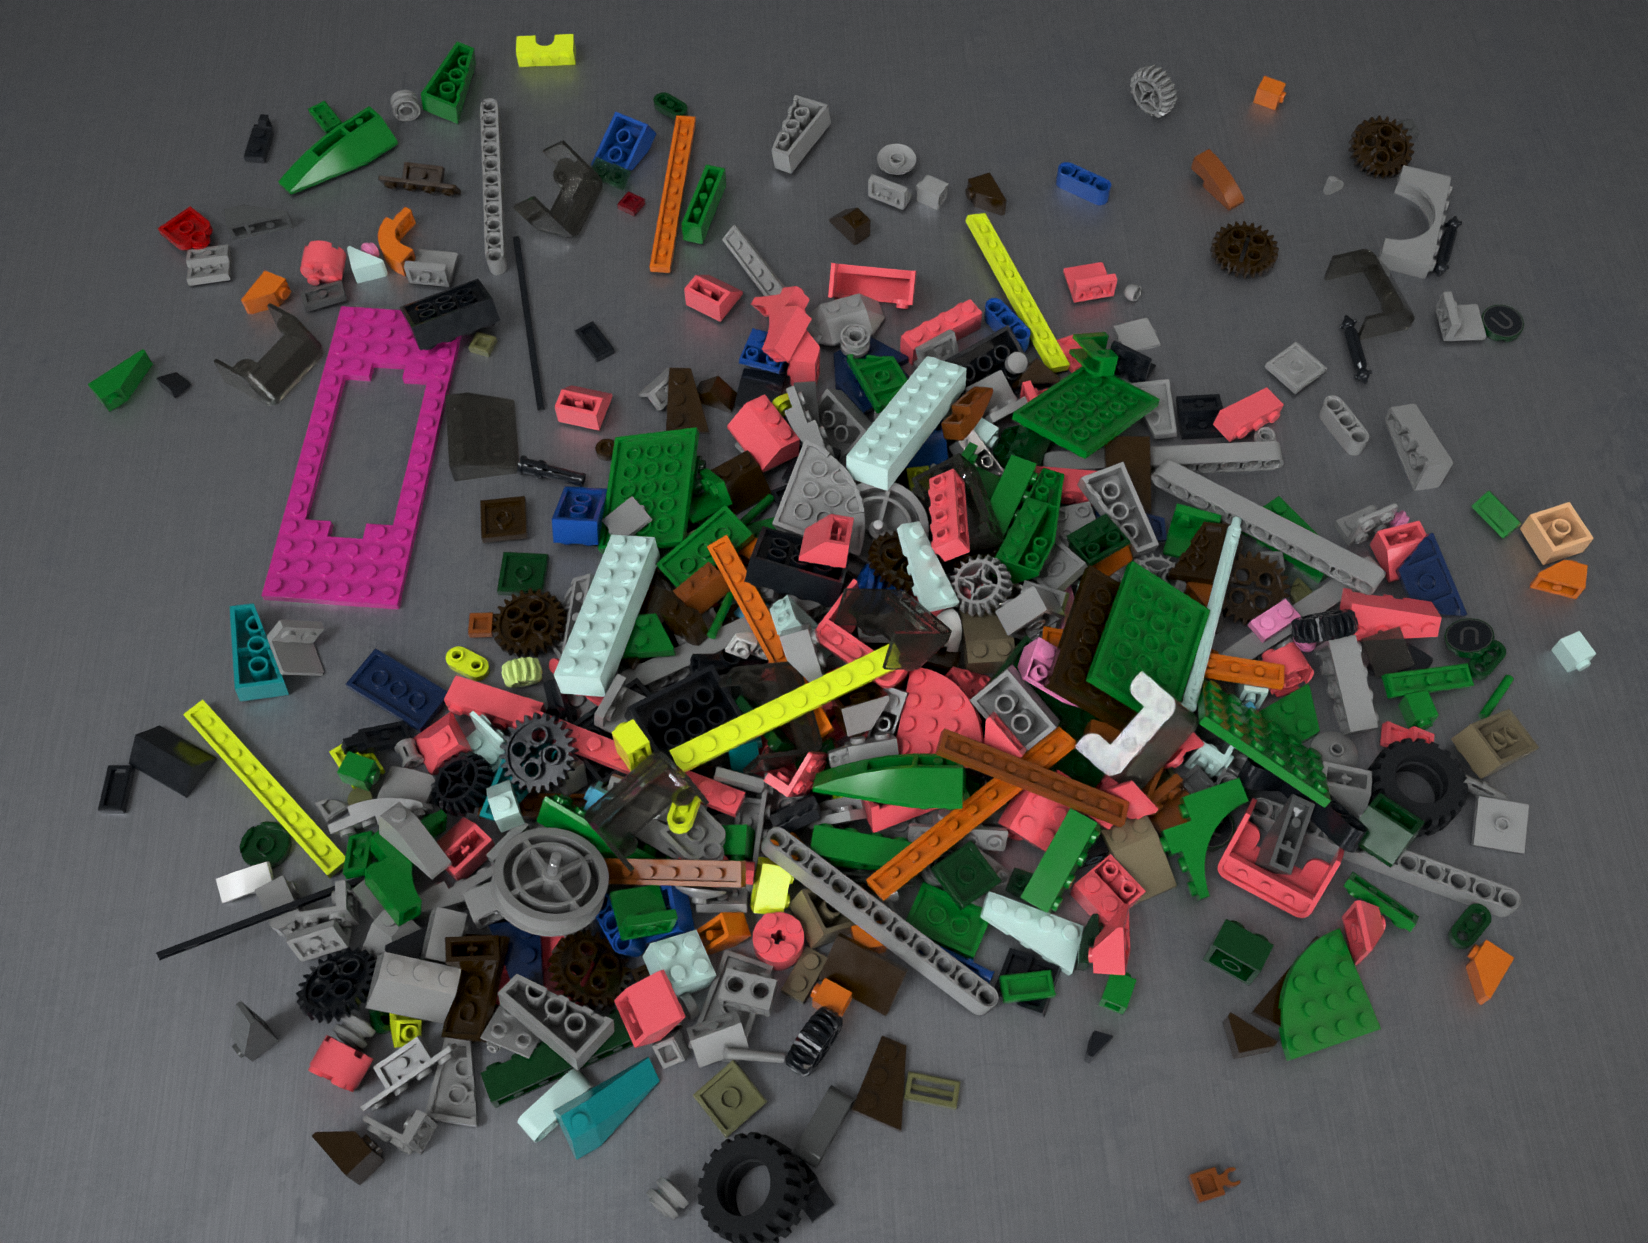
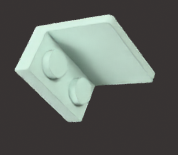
M472 711L469 714L476 730L466 739L472 749L471 752L484 757L491 764L492 770L496 775L502 761L499 755L505 753V750L500 748V745L507 744L503 738L504 734L499 729L494 731L490 727V721L483 714L479 716Z
M1203 741V747L1195 749L1183 766L1191 770L1195 765H1198L1210 779L1214 775L1218 777L1222 770L1227 768L1234 758L1232 754L1236 748L1225 742L1219 752L1214 745Z

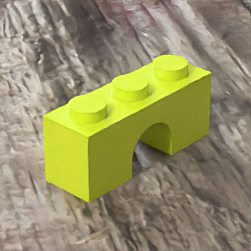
M574 34L555 35L553 43L547 46L537 44L536 35L517 36L516 56L519 67L576 65Z

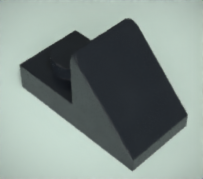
M802 1161L800 1166L805 1168L807 1173V1179L803 1181L809 1185V1194H804V1200L807 1201L804 1212L810 1221L814 1223L835 1207V1205L820 1185L818 1177Z

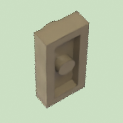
M806 946L781 988V993L804 1005L818 981L827 957Z

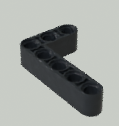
M1249 757L1237 778H1240L1242 786L1247 789L1280 791L1288 799L1291 794H1294L1314 803L1315 806L1310 820L1337 846L1347 852H1355L1368 831L1366 826L1331 794V801L1324 808Z

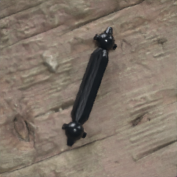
M1457 216L1449 219L1444 224L1448 228L1444 232L1436 259L1437 263L1433 269L1438 277L1450 268L1446 264L1451 257L1457 236V228L1459 225H1462V221H1459Z
M1345 315L1342 324L1339 326L1341 329L1344 328L1346 330L1345 338L1354 368L1358 371L1354 378L1367 384L1372 370L1366 369V358L1358 331L1354 328L1357 320H1353L1348 315Z

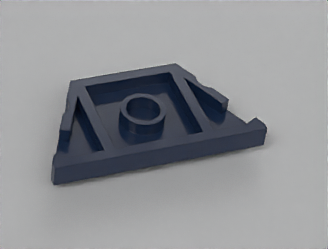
M871 336L868 353L858 358L866 359L867 355L878 357L894 356L900 367L908 363L906 355ZM841 350L835 352V385L836 382L842 380L844 382L853 380L855 375L847 363V356Z
M1429 533L1396 569L1406 597L1432 602L1440 615L1466 616L1468 614L1433 533Z

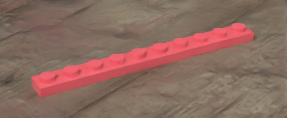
M523 705L515 721L520 720L524 722V715L531 716L533 719L534 713H538L542 717L543 712ZM515 721L512 724L513 728H517ZM566 722L565 729L573 730L569 737L577 739L572 744V747L579 749V751L575 752L577 755L675 794L683 787H693L699 792L700 804L732 817H736L745 799V792L690 770L680 774L677 765L664 772L655 760L637 773L632 774L618 755L614 740ZM545 730L539 735V739L542 741L546 736Z

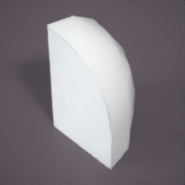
M950 608L938 614L929 628L933 632V644L931 647L935 648L938 644L946 646V651L958 652L962 636V625L958 613L953 608Z

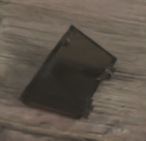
M960 453L912 478L915 486L912 488L913 493L918 500L922 499L927 504L928 510L929 506H931L928 494L930 478L954 468L964 480L970 552L961 556L996 547L1003 543L1005 538L981 477L975 466Z

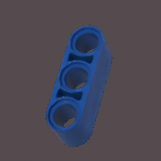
M1063 162L1058 166L1056 185L1059 188L1096 205H1104L1108 202L1111 190V182L1108 179L1070 162Z
M998 298L988 299L985 304V322L994 332L1009 325L1024 352L1027 351L1030 342V329L1002 300Z
M606 892L602 908L596 916L597 921L615 952L633 958L641 956L646 948L644 937L621 941L609 897L610 893Z

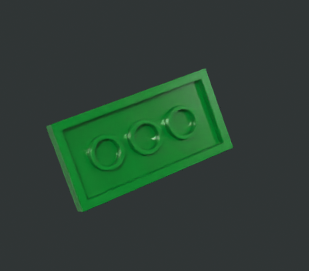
M724 505L656 565L677 588L707 562H710L717 570L719 569L707 548L708 545L727 535L738 553L755 536Z

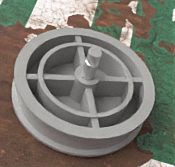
M865 483L856 485L864 507L865 535L860 557L851 555L846 573L856 579L862 568L866 564L871 563L867 561L868 551L874 539H877L879 535L884 536L885 532L892 535L893 531L897 532V528L901 524L920 521L927 538L929 536L928 518L921 502L911 491L897 483H893L888 491Z
M558 828L531 829L511 838L499 851L491 879V895L499 912L515 927L539 936H564L583 929L599 914L609 883L608 868L597 848L578 834Z

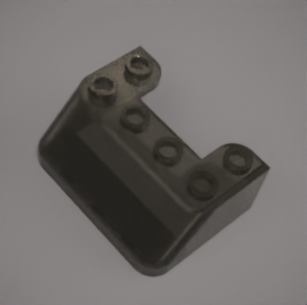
M1141 671L1130 685L1131 695L1144 708L1112 744H1109L1099 734L1089 733L1075 745L1078 751L1117 783L1121 784L1132 780L1140 790L1150 782L1198 727L1197 716L1146 671Z

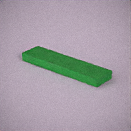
M1468 663L1388 673L1381 676L1388 699L1404 697L1407 694L1428 690L1429 693L1474 686Z

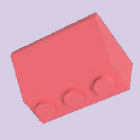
M765 394L747 402L727 425V429L743 450H748L758 463L762 473L799 456L800 439Z

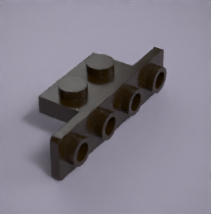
M404 162L402 178L378 177V180L384 184V187L389 189L403 187L404 190L412 192L415 189H420L428 194H434L435 191L442 192L446 196H454V194L461 193V190L456 185L443 183L445 173L443 166Z

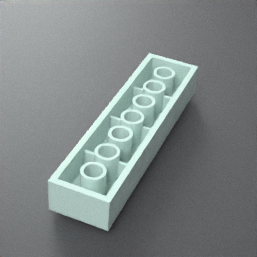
M927 356L847 454L846 470L856 481L888 491L950 410L951 405L957 401L965 390L967 368Z
M611 535L554 673L562 694L598 697L606 695L613 682L657 567L656 563L660 559L655 537Z

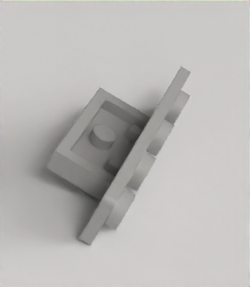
M766 782L764 783L761 799L745 797L734 825L747 824L755 830L752 862H755V872L758 857H765L764 853H761V844L768 833V829H765V821L770 819L769 816L772 810V805L768 804L769 795H774L775 790Z
M940 809L930 811L929 818L931 824L910 823L906 839L909 840L908 842H914L953 810ZM980 823L950 847V849H959L972 840L980 850L1004 851L1008 830L1007 828L983 827V824Z
M746 884V887L741 888L717 887L718 889L726 890V894L707 899V904L696 903V913H747L748 898H751L753 885Z
M417 1036L373 1066L386 1090L360 1107L362 1112L370 1108L373 1112L387 1103L385 1099L392 1093L395 1096L401 1094L410 1087L408 1085L409 1081L415 1077L419 1081L432 1072L430 1069L432 1065L437 1062L442 1065L454 1057L453 1051L459 1048L458 1045L454 1043L433 1057L422 1037Z

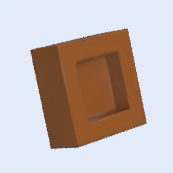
M493 612L470 613L468 627L470 638L493 637Z

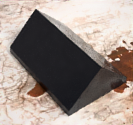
M159 725L135 734L128 764L187 798L217 761V758Z

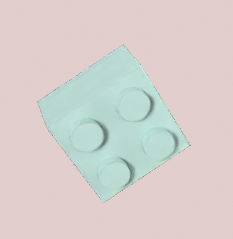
M697 930L650 943L642 956L650 975L664 969L677 998L685 993L691 994L707 989L717 976Z

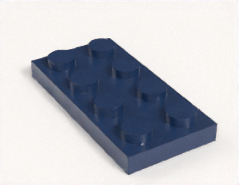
M376 648L346 683L348 689L399 720L404 721L420 733L427 728L446 704L444 698L448 692Z

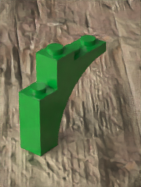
M1240 778L1182 797L1178 809L1182 819H1187L1188 822L1165 829L1160 833L1161 838L1159 839L1164 852H1168L1169 857L1179 854L1180 858L1177 859L1179 868L1182 873L1186 872L1189 882L1186 883L1191 897H1196L1197 901L1210 896L1205 878V856L1213 832L1225 816L1248 802Z
M442 809L435 813H430L420 820L433 838L446 831L447 815ZM378 830L371 836L370 849L378 861L365 869V885L399 927L421 915L422 900L417 894L412 879L414 863L383 838Z

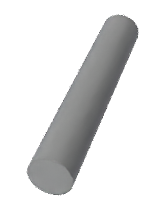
M725 1048L724 1050L725 1059L783 1063L785 1060L784 1052Z

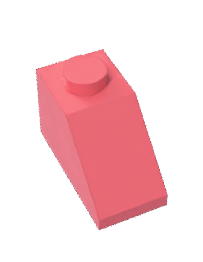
M995 712L988 716L985 724L984 744L1021 758L1027 749Z

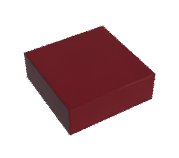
M628 191L618 202L617 207L619 210L635 217L645 205V199Z

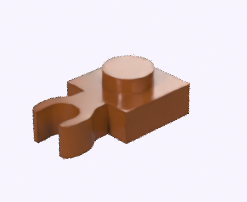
M1213 1167L1187 1176L1197 1203L1224 1196V1186L1234 1188L1239 1185L1240 1180L1231 1182L1228 1179V1173L1234 1172L1236 1168H1227L1222 1174L1218 1175L1216 1168Z

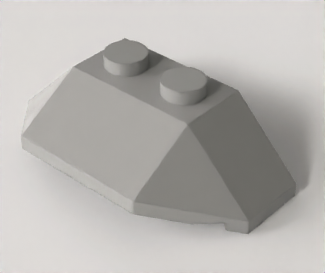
M860 293L819 304L808 315L812 318L811 322L823 336L818 343L828 346L840 345L841 331L850 324L865 326L869 330L870 336H873L881 323L885 321V315L879 302Z
M591 573L573 578L572 586L561 602L567 614L564 617L567 624L563 625L565 633H558L561 641L554 640L555 647L552 648L559 660L593 581L594 575Z

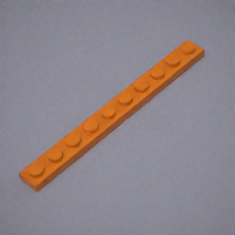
M676 115L649 266L650 272L671 273L696 126V117Z
M725 535L708 545L709 552L786 694L809 683L787 661L780 636L776 632L768 607L757 587L744 582L747 569L730 538ZM822 706L799 717L813 742L835 730Z
M1044 626L1042 639L1058 647L1064 629ZM1210 653L1204 678L1282 690L1284 686L1285 665Z
M1058 726L1024 753L1021 759L1049 769L1077 746L1076 740ZM993 778L965 800L962 809L951 811L866 879L867 884L883 901L886 900L1023 789Z

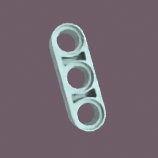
M573 1068L520 1116L517 1123L534 1143H537L559 1125L553 1110L592 1089L594 1086L580 1071Z

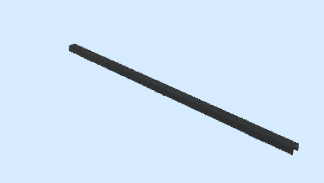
M514 236L513 242L538 409L544 408L520 238L519 236Z
M365 875L353 878L347 882L354 888L365 879ZM335 886L156 952L160 961L332 896Z

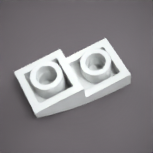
M736 633L725 648V652L747 659L751 654L767 660L754 633Z
M264 862L217 878L216 882L222 903H228L249 894H256L255 889L274 880L270 862Z

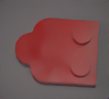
M190 206L160 226L158 231L179 250H189L191 248H206L211 242L209 236L212 234L213 228L205 217Z

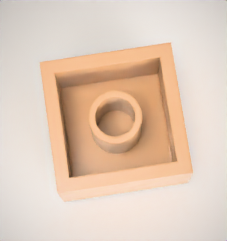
M1570 502L1530 514L1520 528L1543 565L1583 553L1594 539Z

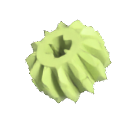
M521 657L507 661L502 665L501 672L502 679L509 688H523L537 684L542 680L543 674L539 660L532 657Z

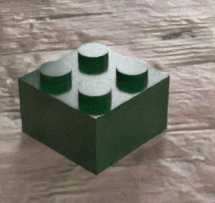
M1226 919L1215 934L1203 960L1250 986L1261 972L1274 945L1263 935L1253 934L1246 930L1241 923Z

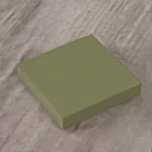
M734 1059L692 1095L725 1138H728L768 1102Z

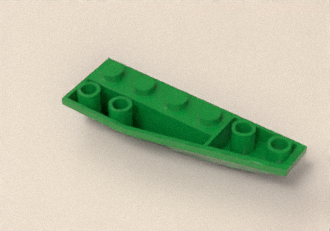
M368 106L323 136L289 168L278 183L290 195L370 163L396 146L398 141L383 118Z
M1046 468L1041 470L995 558L1000 560L1001 564L1006 565L1007 571L1011 574V579L1009 580L1013 584L1039 576L1055 544L1064 474Z
M936 754L888 755L851 762L816 773L812 788L813 792L908 808L962 809L966 770L964 765Z
M563 793L545 796L536 822L547 828L564 829L578 834L593 844L603 857L665 859L657 854L658 849L647 843L643 846L636 841L637 837L627 831L621 833L616 830V824L613 822H608L604 819L602 821L594 817V814L584 810L585 806L577 807L572 804L574 800Z

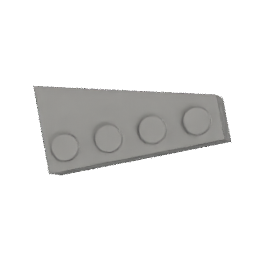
M798 95L794 96L793 105L789 107L787 119L783 121L782 130L778 133L771 149L774 168L788 173H792L831 124L829 106L827 104Z
M1415 403L1390 407L1384 421L1413 490L1418 491L1439 487L1454 462Z
M1124 462L1080 478L1077 486L1099 515L1102 516L1106 513L1130 540L1131 544L1129 546L1133 559L1153 552L1157 548L1159 543Z
M1356 635L1325 641L1317 646L1313 652L1315 657H1320L1322 665L1319 666L1321 675L1327 676L1328 685L1326 690L1328 696L1331 699H1335L1336 704L1333 705V710L1341 734L1345 736L1360 734L1379 728V716L1377 711L1374 710L1372 703L1373 692L1368 687L1367 682L1368 671L1362 662V647L1360 642L1357 641Z
M516 974L498 992L500 1005L577 1071L614 1033L613 1019L606 1016L602 1017L588 1007L579 1006L569 1001V998L561 994H554L548 991L546 987L519 974Z

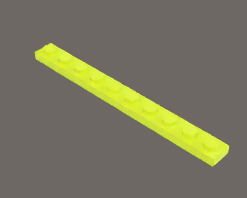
M986 213L967 215L965 221L1018 318L1030 329V339L1043 363L1054 373L1067 371L1070 363Z
M892 642L669 751L680 774H683L904 666L905 663L895 643Z
M203 699L183 714L330 879L344 868V854Z

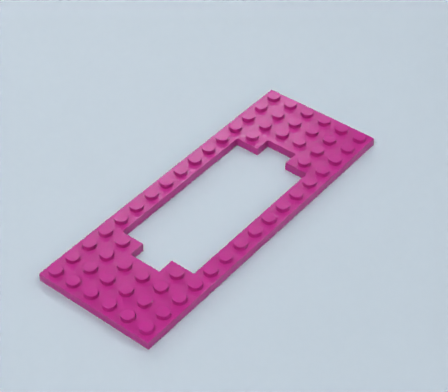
M341 306L261 595L264 600L399 610L462 335L456 337L452 342L439 343L433 349L420 350L401 310ZM374 368L403 369L402 379L404 384L426 385L394 523L393 525L366 523L363 539L331 537L333 530L331 521L309 520L345 381H371Z

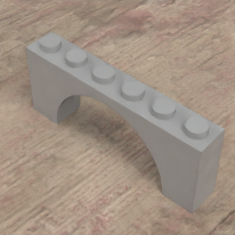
M1403 165L1397 179L1394 194L1411 200L1421 208L1427 217L1429 230L1412 239L1395 240L1385 238L1379 252L1376 267L1423 279L1426 278L1429 271H1433L1436 263L1433 256L1436 257L1440 246L1436 243L1440 241L1443 232L1440 227L1443 226L1446 215L1443 212H1446L1449 205V200L1446 199L1449 198L1453 186H1450V176Z

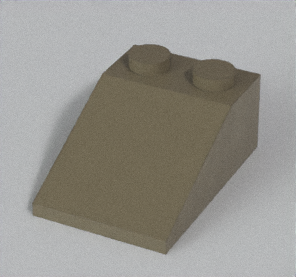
M959 608L965 669L978 674L996 673L1015 648L1014 637L1007 635L995 613L996 608L992 609V616L988 615L986 611L983 617H979L977 613L972 617L968 612L962 613Z
M1510 708L1470 724L1451 739L1456 745L1458 752L1464 756L1470 764L1472 771L1480 779L1498 772L1539 749V746Z
M1147 815L1140 819H1127L1125 825L1121 828L1113 825L1109 830H1101L1100 833L1109 851L1108 855L1111 854L1146 891L1134 905L1177 887L1158 834Z
M858 884L861 888H863L865 891L871 894L867 885ZM832 886L836 892L841 893L838 887ZM809 888L801 890L789 904L793 915L801 923L804 936L811 949L834 942L839 933L846 936L851 934V926L856 925ZM853 902L857 908L862 909L859 903Z

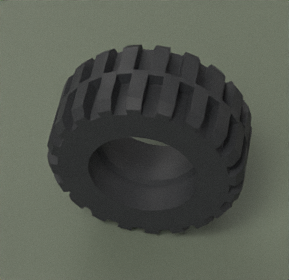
M1411 738L1402 739L1401 742L1395 741L1390 743L1387 748H1384L1368 768L1369 771H1372V789L1368 806L1381 793L1424 821L1416 837H1421L1424 833L1430 836L1438 830H1443L1465 805L1468 784L1463 782L1467 777L1463 770L1460 771L1459 767L1461 764L1458 760H1453L1448 750L1445 749L1443 751L1438 748L1439 744L1434 742L1428 744L1425 743V739L1419 738L1413 742ZM1412 772L1423 777L1433 789L1435 802L1425 804L1409 799L1399 789L1395 773Z
M750 1132L748 1135L744 1133L734 1136V1141L728 1138L721 1143L722 1148L720 1150L714 1149L710 1154L712 1159L709 1164L705 1162L702 1171L705 1173L703 1178H699L698 1187L701 1188V1193L697 1195L698 1204L704 1206L701 1209L702 1217L708 1221V1227L713 1232L732 1243H779L778 1237H788L792 1233L790 1230L793 1224L797 1226L802 1219L799 1217L801 1209H806L807 1201L804 1200V1194H809V1185L803 1181L807 1179L806 1170L800 1166L802 1161L798 1155L766 1134L761 1135L758 1132ZM765 1165L770 1175L768 1196L758 1210L749 1215L742 1216L736 1201L738 1186L742 1178L751 1169Z

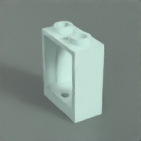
M788 595L783 599L777 600L769 609L779 636L783 630L810 623L812 630L816 629L819 625ZM819 643L816 644L819 653L823 652L825 659L832 654Z

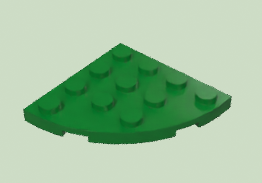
M1340 928L1324 934L1310 943L1291 965L1280 993L1278 1008L1281 1009V1027H1279V1034L1287 1061L1381 1029Z

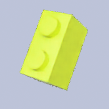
M634 719L620 723L612 731L616 751L632 774L637 773L654 762L650 742Z
M758 857L749 906L753 913L784 912V909L789 907L790 894L788 893L789 884H793L794 877L766 857Z

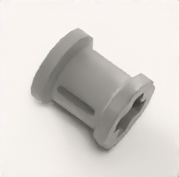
M413 738L403 739L394 747L396 753L400 754L403 760V768L415 769L424 762L423 756L418 754L415 747L416 742Z

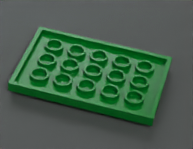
M1082 366L1014 411L1012 420L1066 448L1077 456L1086 459L1158 407L1160 399L1116 376L1097 377L1090 375Z
M697 427L615 437L603 519L633 496L640 505L645 507L646 513L652 518L650 523L633 536L655 537L658 548L676 547L687 537L700 433ZM603 522L598 550L601 554H604L611 537L608 532L609 529Z
M1134 561L1127 564L1086 681L1165 730L1173 728L1210 610Z
M1203 680L1198 700L1199 724L1325 808L1330 803L1331 798L1326 780L1327 777L1322 772L1324 765L1322 764L1321 754L1314 748L1310 747L1308 749L1302 745V742L1295 735L1284 733L1281 727L1274 721L1268 722L1262 718V715L1256 709L1244 706L1237 696L1233 694L1228 695L1223 692L1216 682Z

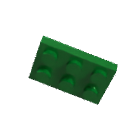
M925 882L922 883L906 918V922L934 943L972 959L976 955L989 924L980 918L982 907L971 903L960 911L947 892Z

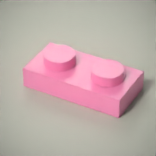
M1284 599L1250 621L1248 627L1264 643L1292 625L1291 622L1301 616Z

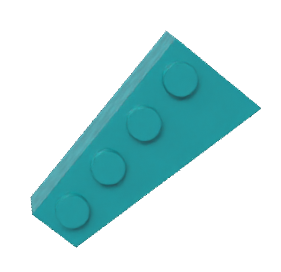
M254 603L229 606L234 685L239 701L289 695Z

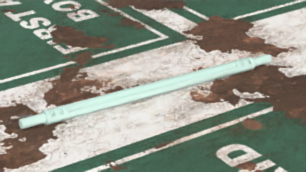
M1237 516L1232 518L1231 525L1227 528L1207 606L1210 613L1181 705L1183 708L1179 723L1181 729L1186 730L1189 728L1192 713L1197 708L1241 534L1240 525L1242 519Z

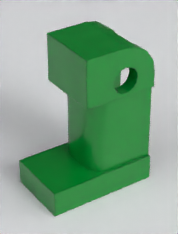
M1106 332L1073 334V339L1082 348L1070 349L1069 353L1085 368V371L1097 377L1114 376L1118 356L1112 349H1106L1109 335Z

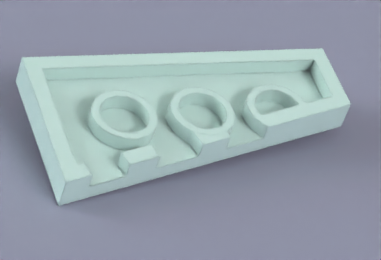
M920 521L901 524L897 528L903 555L908 559V574L912 575L913 594L918 597V613L923 614L955 607L959 600L931 547Z
M990 891L986 893L980 918L1006 935L1013 936L1020 941L1021 945L1027 949L1031 948L1040 954L1042 959L1060 966L1061 971L1068 976L1072 974L1084 928L1083 925L1048 914L1042 910Z

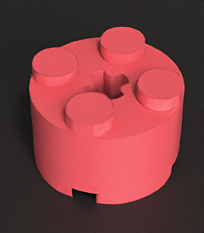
M311 241L307 247L306 245L304 247L300 272L307 278V282L313 286H318L320 283L328 284L339 280L342 281L346 253L339 246L338 249L332 247L330 242Z
M1290 642L1277 650L1269 649L1261 656L1263 662L1285 665L1284 686L1282 690L1268 688L1269 692L1272 695L1274 693L1276 697L1289 695L1299 689L1298 685L1303 681L1307 684L1314 675L1311 665L1294 642Z
M784 912L764 914L753 931L754 952L758 960L773 966L774 971H783L796 964L805 947L804 931L800 921ZM778 939H783L779 944H775V941Z
M326 1035L310 1062L308 1071L330 1080L332 1084L342 1089L354 1092L355 1088L359 1087L374 1059Z

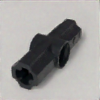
M725 648L719 654H693L690 658L692 674L712 664L719 675L726 674L729 678L732 674H737L745 666L758 673L761 670L760 657L750 654L747 659L725 652Z
M556 679L544 682L543 686L549 706L546 714L559 717V719L571 724L575 722L578 717L577 710L573 705H569L567 694L560 692Z

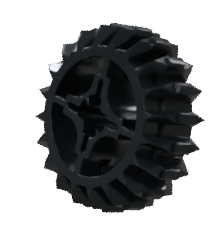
M1350 609L1309 614L1298 617L1291 622L1292 635L1295 642L1298 643L1325 642L1349 637L1358 631L1357 617L1355 612Z
M470 751L468 753L460 752L458 756L452 755L450 761H444L445 765L442 768L437 767L439 773L433 776L435 782L430 785L433 789L431 795L436 806L440 810L442 809L444 813L455 817L458 815L465 817L467 813L474 814L476 807L482 808L481 803L487 797L486 788L492 785L495 775L491 764L481 755Z
M826 1006L819 1008L795 1038L786 1057V1065L802 1077L810 1075L818 1067L838 1037L843 1026V1018Z

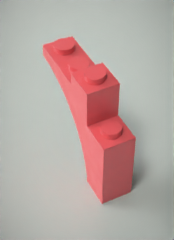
M797 286L784 287L781 293L777 295L754 297L751 303L763 316L769 317V330L762 350L775 362L790 360L812 320L805 311L810 299Z

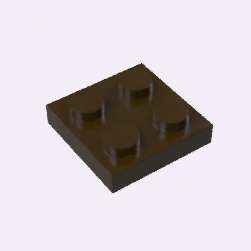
M525 496L480 500L481 539L483 543L528 538Z

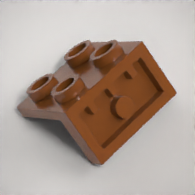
M1177 773L1158 787L1151 798V802L1158 808V811L1147 816L1159 834L1165 829L1188 822L1187 819H1182L1178 805L1181 804L1180 799L1189 795V793L1183 788V779Z

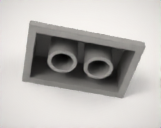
M827 388L817 401L820 427L824 426L828 438L825 439L827 446L831 445L832 448L840 449L841 453L859 440L872 425V422L842 390Z
M1012 664L970 699L971 703L985 719L992 712H995L1027 749L1026 752L1057 728L1060 720L1028 682L1022 679L1020 673Z
M383 952L377 957L365 1008L443 1024L456 996L461 969Z

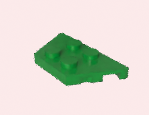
M854 354L847 355V363L877 414L881 413L908 379L894 356L878 357L867 355L866 359L854 358Z
M657 614L638 615L621 659L676 656L675 649Z
M1308 684L1259 711L1262 718L1268 722L1274 721L1281 727L1284 733L1295 735L1302 744L1320 732Z

